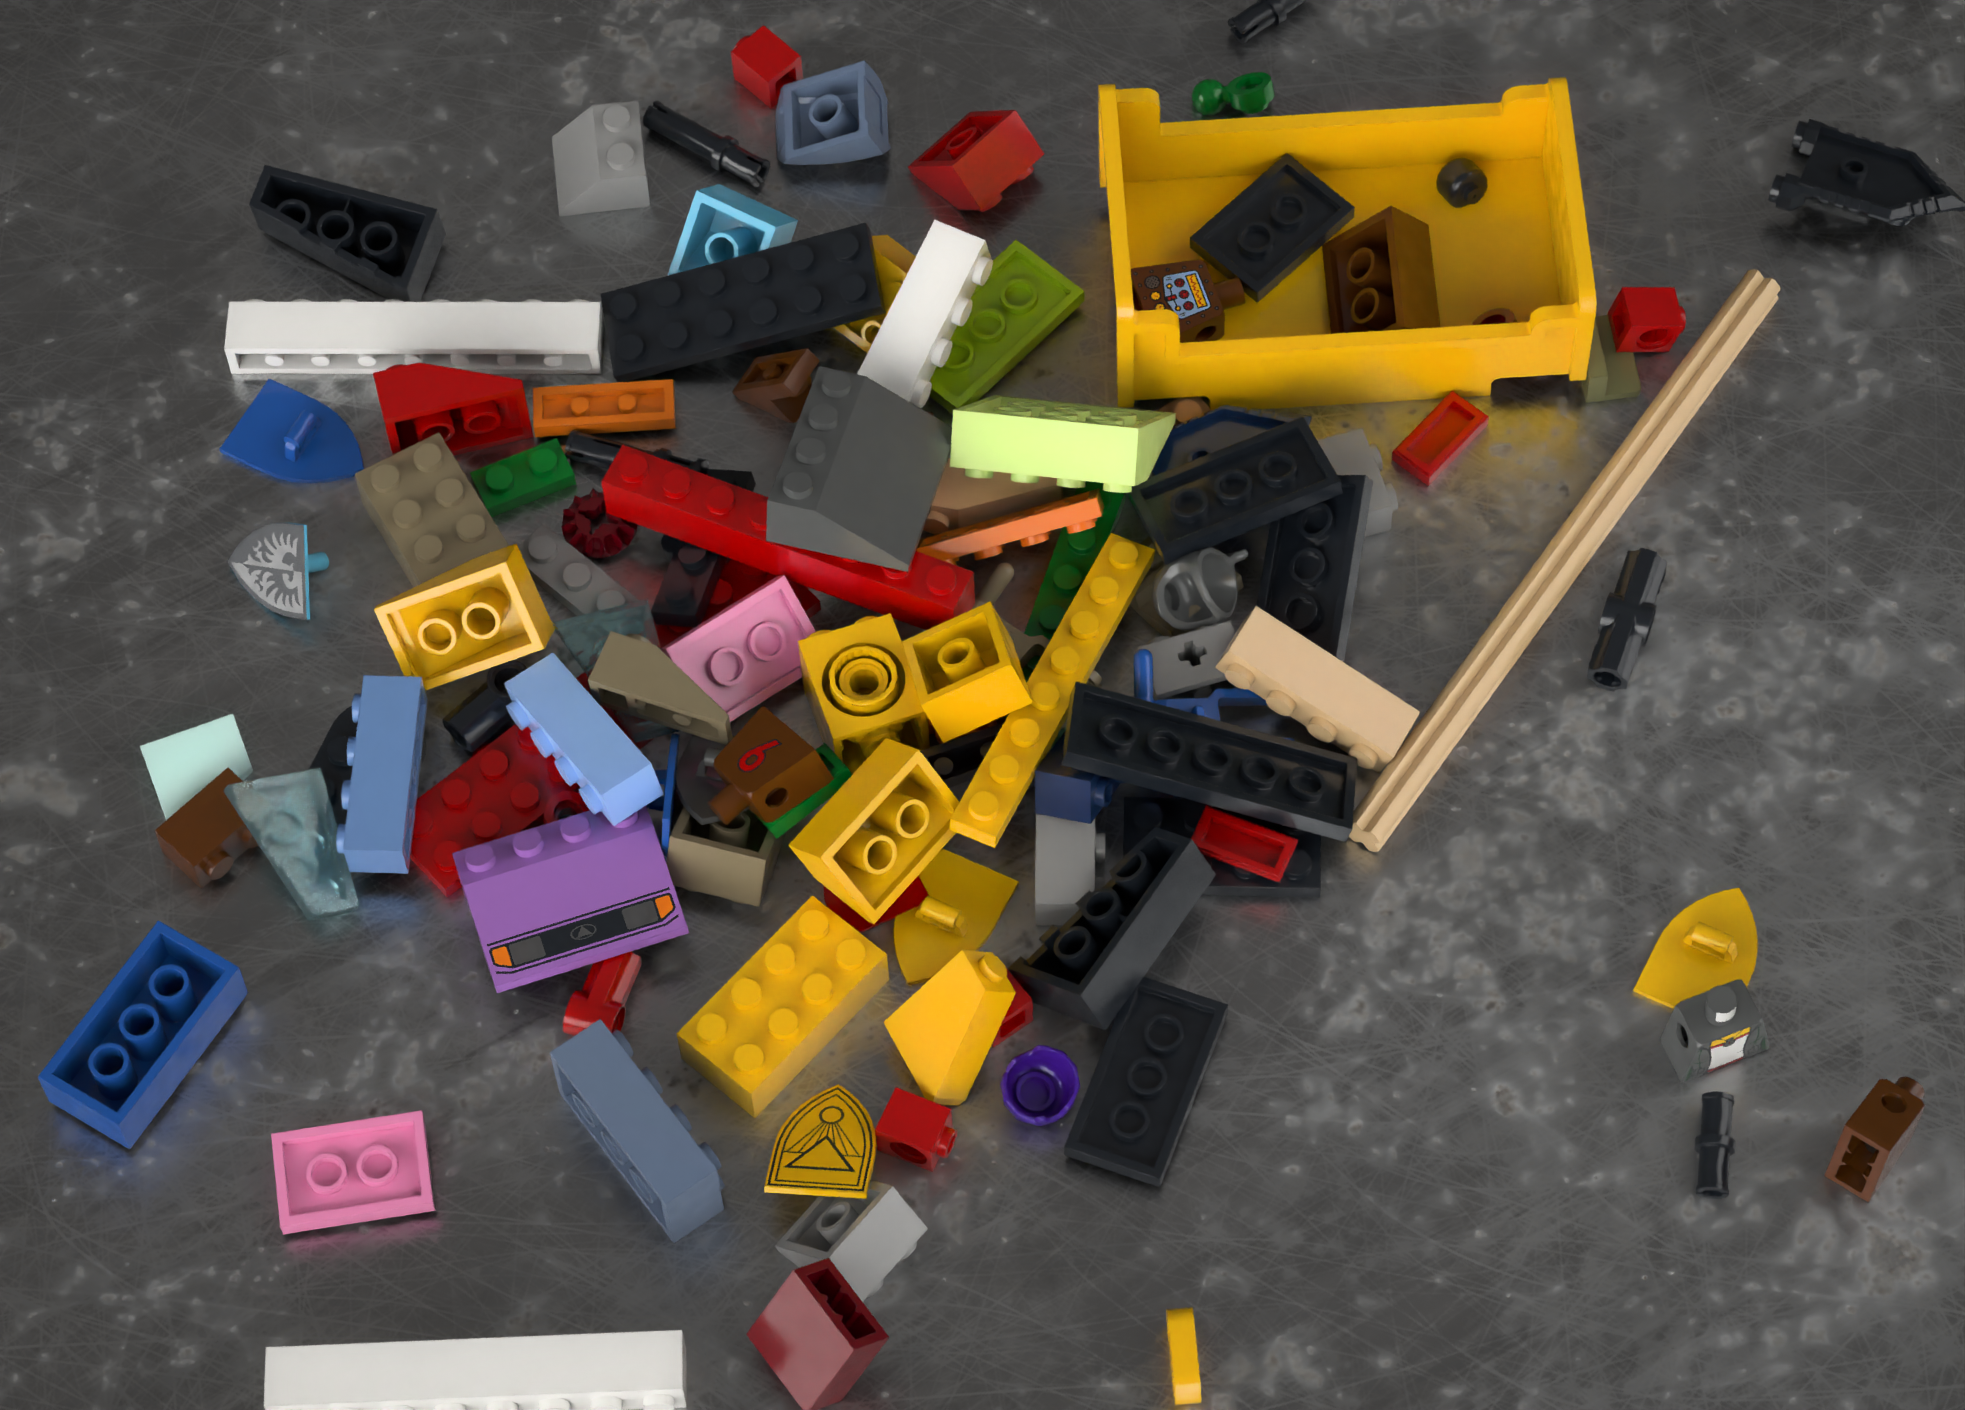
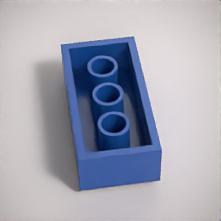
M158 920L39 1074L38 1079L49 1102L130 1150L247 996L248 990L240 968Z

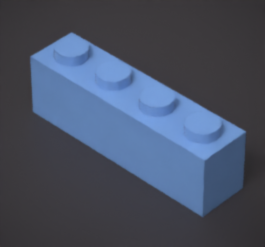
M363 675L361 694L355 693L353 695L352 720L354 723H358L356 737L349 736L347 742L348 766H352L351 780H344L342 785V808L347 809L346 824L338 825L336 835L337 852L344 854L349 872L409 873L428 701L422 677Z

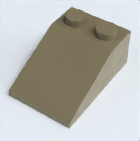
M683 807L669 839L666 864L673 885L688 891H698L730 899L736 903H746L759 907L771 881L786 832L776 839L750 809L739 814L727 825L722 821L701 825Z

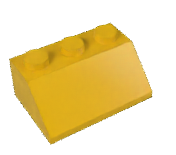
M885 738L788 846L816 880L869 923L875 924L956 834V832L949 830L950 818L959 804V800L919 749Z

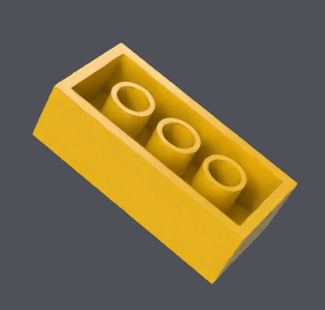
M812 895L676 1033L681 1059L752 1117L756 1118L889 981L887 954Z

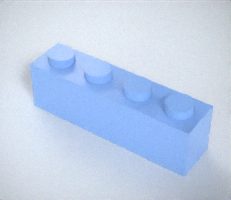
M554 653L549 654L504 683L512 701L506 705V708L515 724L521 730L529 727L532 731L530 736L537 749L545 758L550 755L555 757V766L569 786L577 783L581 787L579 793L593 814L601 811L615 826L663 795L651 762Z

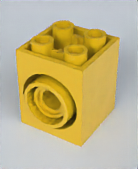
M891 613L879 617L866 616L857 620L853 625L832 631L819 630L809 635L806 639L798 641L803 689L822 742L829 746L852 774L885 738L919 749V751L930 747L928 717L920 705L902 641Z

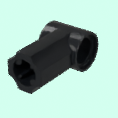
M511 660L491 667L487 674V681L442 719L446 730L464 750L473 752L509 720H513L506 708V705L512 701L509 694L502 691L506 689L505 682L527 669L523 663L518 660Z

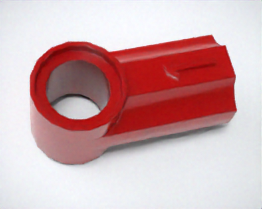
M631 951L593 963L582 990H576L568 1002L563 1019V1032L575 1036L599 1019L602 1020L611 1033L616 1030L621 1032L626 1015L625 1003L641 968V957Z

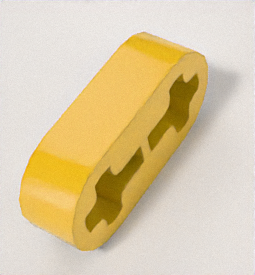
M1193 1308L1166 1309L1175 1405L1201 1403V1383Z

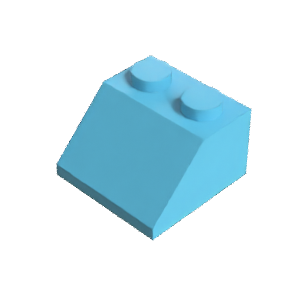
M721 184L696 190L668 275L791 243L798 220Z

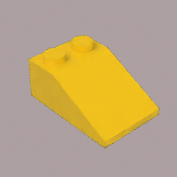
M517 543L471 559L376 605L374 608L404 676L422 677L425 691L545 649L555 630Z

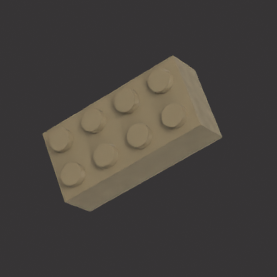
M440 433L434 434L354 474L363 506L413 588L471 559L509 546Z

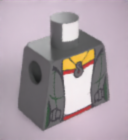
M1742 979L1715 986L1709 991L1678 1003L1674 1007L1660 1037V1042L1681 1084L1769 1049L1764 1021Z

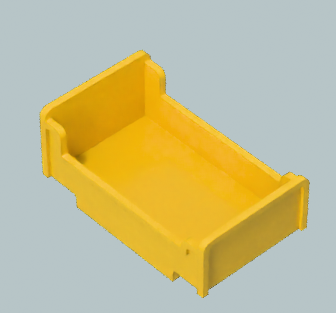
M1566 77L1548 78L1546 84L1511 87L1503 93L1501 102L1165 123L1160 122L1159 94L1155 90L1150 88L1116 89L1115 84H1098L1100 188L1106 187L1116 300L1117 407L1132 408L1134 407V400L1204 396L1208 398L1211 410L1222 405L1247 407V410L1251 408L1277 409L1442 399L1451 391H1454L1461 397L1490 396L1491 384L1499 378L1569 374V381L1586 380L1596 317V289ZM1288 153L1355 207L1354 218L1328 241L1389 206H1393L1429 225L1440 327L1331 334L1321 246L1258 303L1244 292L1245 304L1225 309V329L1221 339L1217 341L1180 343V327L1177 313L1166 309L1142 311L1134 309L1131 269L1202 260L1207 265L1213 283L1227 280L1228 278L1190 248V237ZM1457 158H1466L1473 161L1487 177L1488 186L1486 193L1477 203L1456 208L1451 206L1438 192L1436 180L1439 172L1448 162ZM1497 308L1511 310L1517 320V323L1471 325L1481 314Z

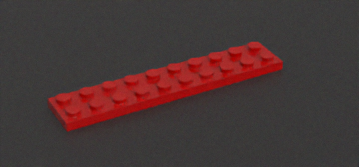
M733 559L730 560L723 567L702 623L776 578L777 575ZM788 580L810 619L821 610L820 600L806 586ZM651 620L634 634L643 636L661 649L694 627L658 625L654 623V620ZM595 664L576 678L590 695L588 679ZM601 706L639 750L669 728ZM515 724L416 801L410 858L447 898L462 887L452 853L543 825L546 803L554 794L566 790L579 792L581 788L577 783L569 786L555 766L554 761L556 759L553 755L545 758L540 753L530 736L532 731L529 727L521 730Z

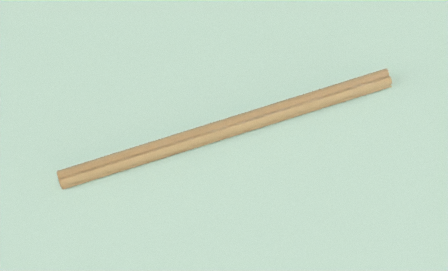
M1752 269L1748 270L1402 744L1395 757L1389 762L1354 810L1353 826L1349 835L1354 842H1362L1369 851L1378 852L1383 847L1779 299L1777 294L1781 288L1773 278H1764L1759 270Z

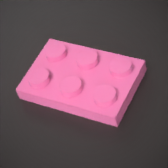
M783 575L772 579L660 650L729 715L731 722L802 677L798 641L806 639L816 631L788 580Z
M422 1110L271 1134L279 1221L283 1234L435 1211L425 1118Z

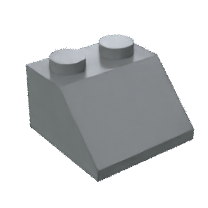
M638 100L592 105L552 136L560 216L651 206Z
M870 1180L867 1199L819 1196L778 1241L775 1247L799 1268L829 1258L863 1302L878 1292L883 1285L885 1276L899 1261L907 1258L914 1251L917 1245L916 1241L928 1228L893 1186Z

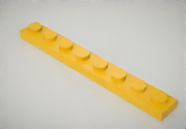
M1110 533L1027 681L1033 703L1009 713L952 814L949 830L991 847H996L1035 777L1036 768L1046 757L1068 717L1070 694L1075 682L1087 683L1154 561L1155 549Z

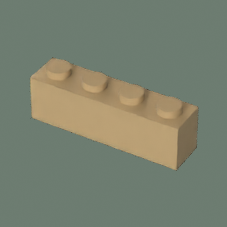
M1257 606L1254 607L1242 622L1215 666L1216 669L1225 674L1226 679L1234 686L1241 689H1249L1266 700V704L1274 712L1283 716H1291L1305 725L1308 732L1316 739L1333 743L1348 753V756L1357 758L1358 766L1365 769H1373L1377 773H1380L1395 757L1420 714L1419 710Z

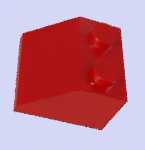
M1016 110L971 111L913 161L908 168L915 177L958 210H979L984 212L1001 201V192L1010 184L1018 183L1027 178L1034 170L1032 165L1044 155V152Z

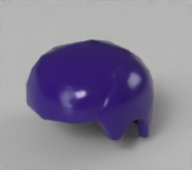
M1037 1045L1010 1061L1006 1066L1005 1073L1002 1075L1000 1087L1004 1106L1017 1120L1035 1126H1043L1060 1120L1072 1109L1080 1089L1077 1066L1064 1051L1047 1045Z

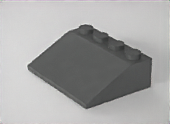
M819 366L767 500L766 541L908 572L951 452L952 427L866 376Z

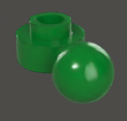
M1252 72L1233 79L1227 86H1223L1222 83L1214 79L1203 80L1194 87L1191 98L1195 109L1204 115L1218 114L1224 109L1226 104L1230 103L1236 110H1242L1246 114H1254L1268 107V103L1275 97V91L1269 74Z

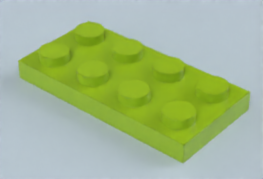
M1018 240L1013 241L993 260L992 270L983 286L977 285L970 299L973 302L971 313L962 327L957 325L950 339L952 341V349L949 358L943 367H936L929 381L932 383L929 396L952 414L954 409L978 401L1085 301V291Z

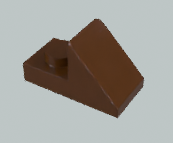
M808 348L756 357L732 393L738 399L788 423H795L801 415L812 386L810 375L820 360Z

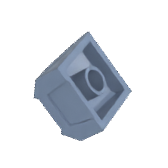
M865 60L782 86L775 113L777 160L783 164L824 165L862 160L885 154L891 149L888 137L887 105L889 103L880 78Z

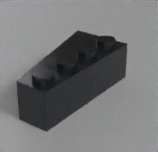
M264 165L249 203L260 230L383 297L398 299L404 302L421 301L446 235L438 209Z
M1157 827L1153 828L1109 871L1112 877L1111 880L1100 889L1093 892L1089 890L1075 903L1079 910L1061 928L1058 929L1052 925L1039 938L1043 945L1027 960L1020 956L1008 968L1014 978L1032 998L1033 1003L1103 1030L1108 1028L1216 875L1194 841L1190 838Z

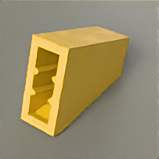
M961 950L883 1022L925 1099L940 1105L959 1106L966 1100L1016 992L1007 978L1005 965L993 952Z

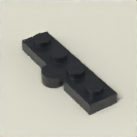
M707 469L706 472L708 476L752 492L756 486L753 474L750 471ZM664 534L661 545L670 564L650 612L655 624L695 628L703 621L727 557Z

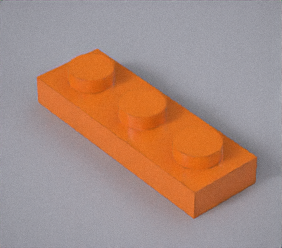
M673 379L533 388V428L535 437L570 435L572 430H578L587 434L676 429Z

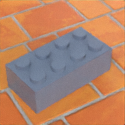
M599 1019L550 1052L559 1093L675 1244L724 1210L721 1190L725 1188V1185L717 1172L721 1168L720 1161L706 1142L698 1146L688 1133L692 1130V1127L683 1111L676 1104L670 1108L659 1095L663 1092V1089L648 1067L640 1070L630 1057L634 1055V1052L624 1035L619 1030L611 1033L602 1020Z

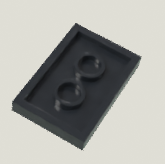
M1286 153L1190 237V248L1226 278L1238 277L1244 292L1258 303L1352 220L1355 207Z

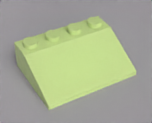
M993 395L953 410L950 467L965 468V476L973 478H993L994 472L1011 473L1010 480L1014 482L1038 483L1039 476L1057 478L1056 485L1061 487L1083 488L1086 481L1103 483L1104 491L1128 493L1132 492V486L1148 480L1175 424L1176 413Z

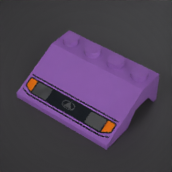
M646 806L615 826L601 811L597 814L586 811L452 853L462 890L497 993L689 933Z

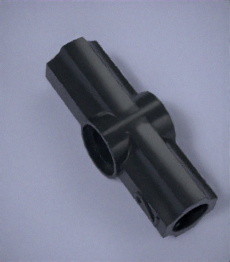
M1645 548L1635 551L1628 550L1614 593L1610 592L1607 597L1598 628V634L1600 635L1594 647L1587 672V678L1596 683L1599 688L1613 692L1617 689H1627L1640 647H1645L1657 609L1655 602L1660 593L1668 563L1655 551Z

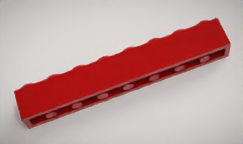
M626 445L621 446L601 481L606 513L771 574L777 576L785 575L786 579L880 614L886 615L891 613L894 619L924 630H928L972 610L975 604L973 571L915 551L909 571L906 572L766 541L768 497Z

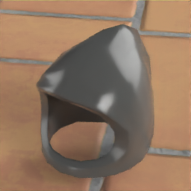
M1209 547L1189 553L1164 565L1153 581L1152 597L1158 615L1171 626L1180 630H1195L1202 626H1210L1223 618L1231 616L1237 602L1238 588L1234 564L1246 559L1248 551L1241 549L1223 554L1219 550ZM1191 605L1201 607L1198 612L1189 617V607Z

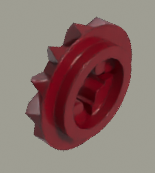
M592 488L588 495L581 498L576 495L574 496L572 505L568 509H563L561 527L565 541L581 554L591 558H605L616 555L629 546L636 535L638 524L606 513L607 522L610 524L602 523L592 534V525L589 518L597 519L600 513L606 511L603 492H598L594 488Z

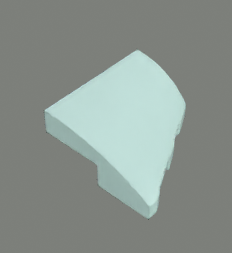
M233 714L140 746L166 820L225 769H231L243 781L253 772Z

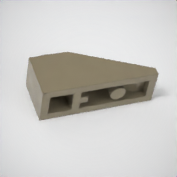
M610 631L588 679L591 696L599 705L727 745L732 740L729 715L664 652L643 636L632 633L625 636Z

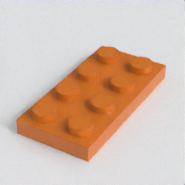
M1094 489L922 538L919 540L916 551L957 565L956 561L959 560L960 556L973 553L975 560L985 559L1002 553V548L1005 547L1006 543L1020 540L1022 547L1049 540L1051 530L1066 527L1068 534L1090 529L1096 526L1097 517H1101L1103 514L1104 503L1100 489Z

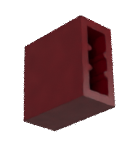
M829 1258L794 1269L746 1334L803 1410H819L842 1401L889 1339L888 1334Z

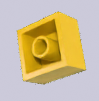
M991 601L902 641L920 705L943 743L1033 703L1013 640Z

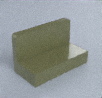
M1608 315L1595 317L1586 380H1581L1586 403L1637 397L1641 393V383L1633 352H1616Z

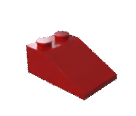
M420 362L410 365H393L384 371L373 373L392 455L437 433H440L453 456L534 437L521 379Z

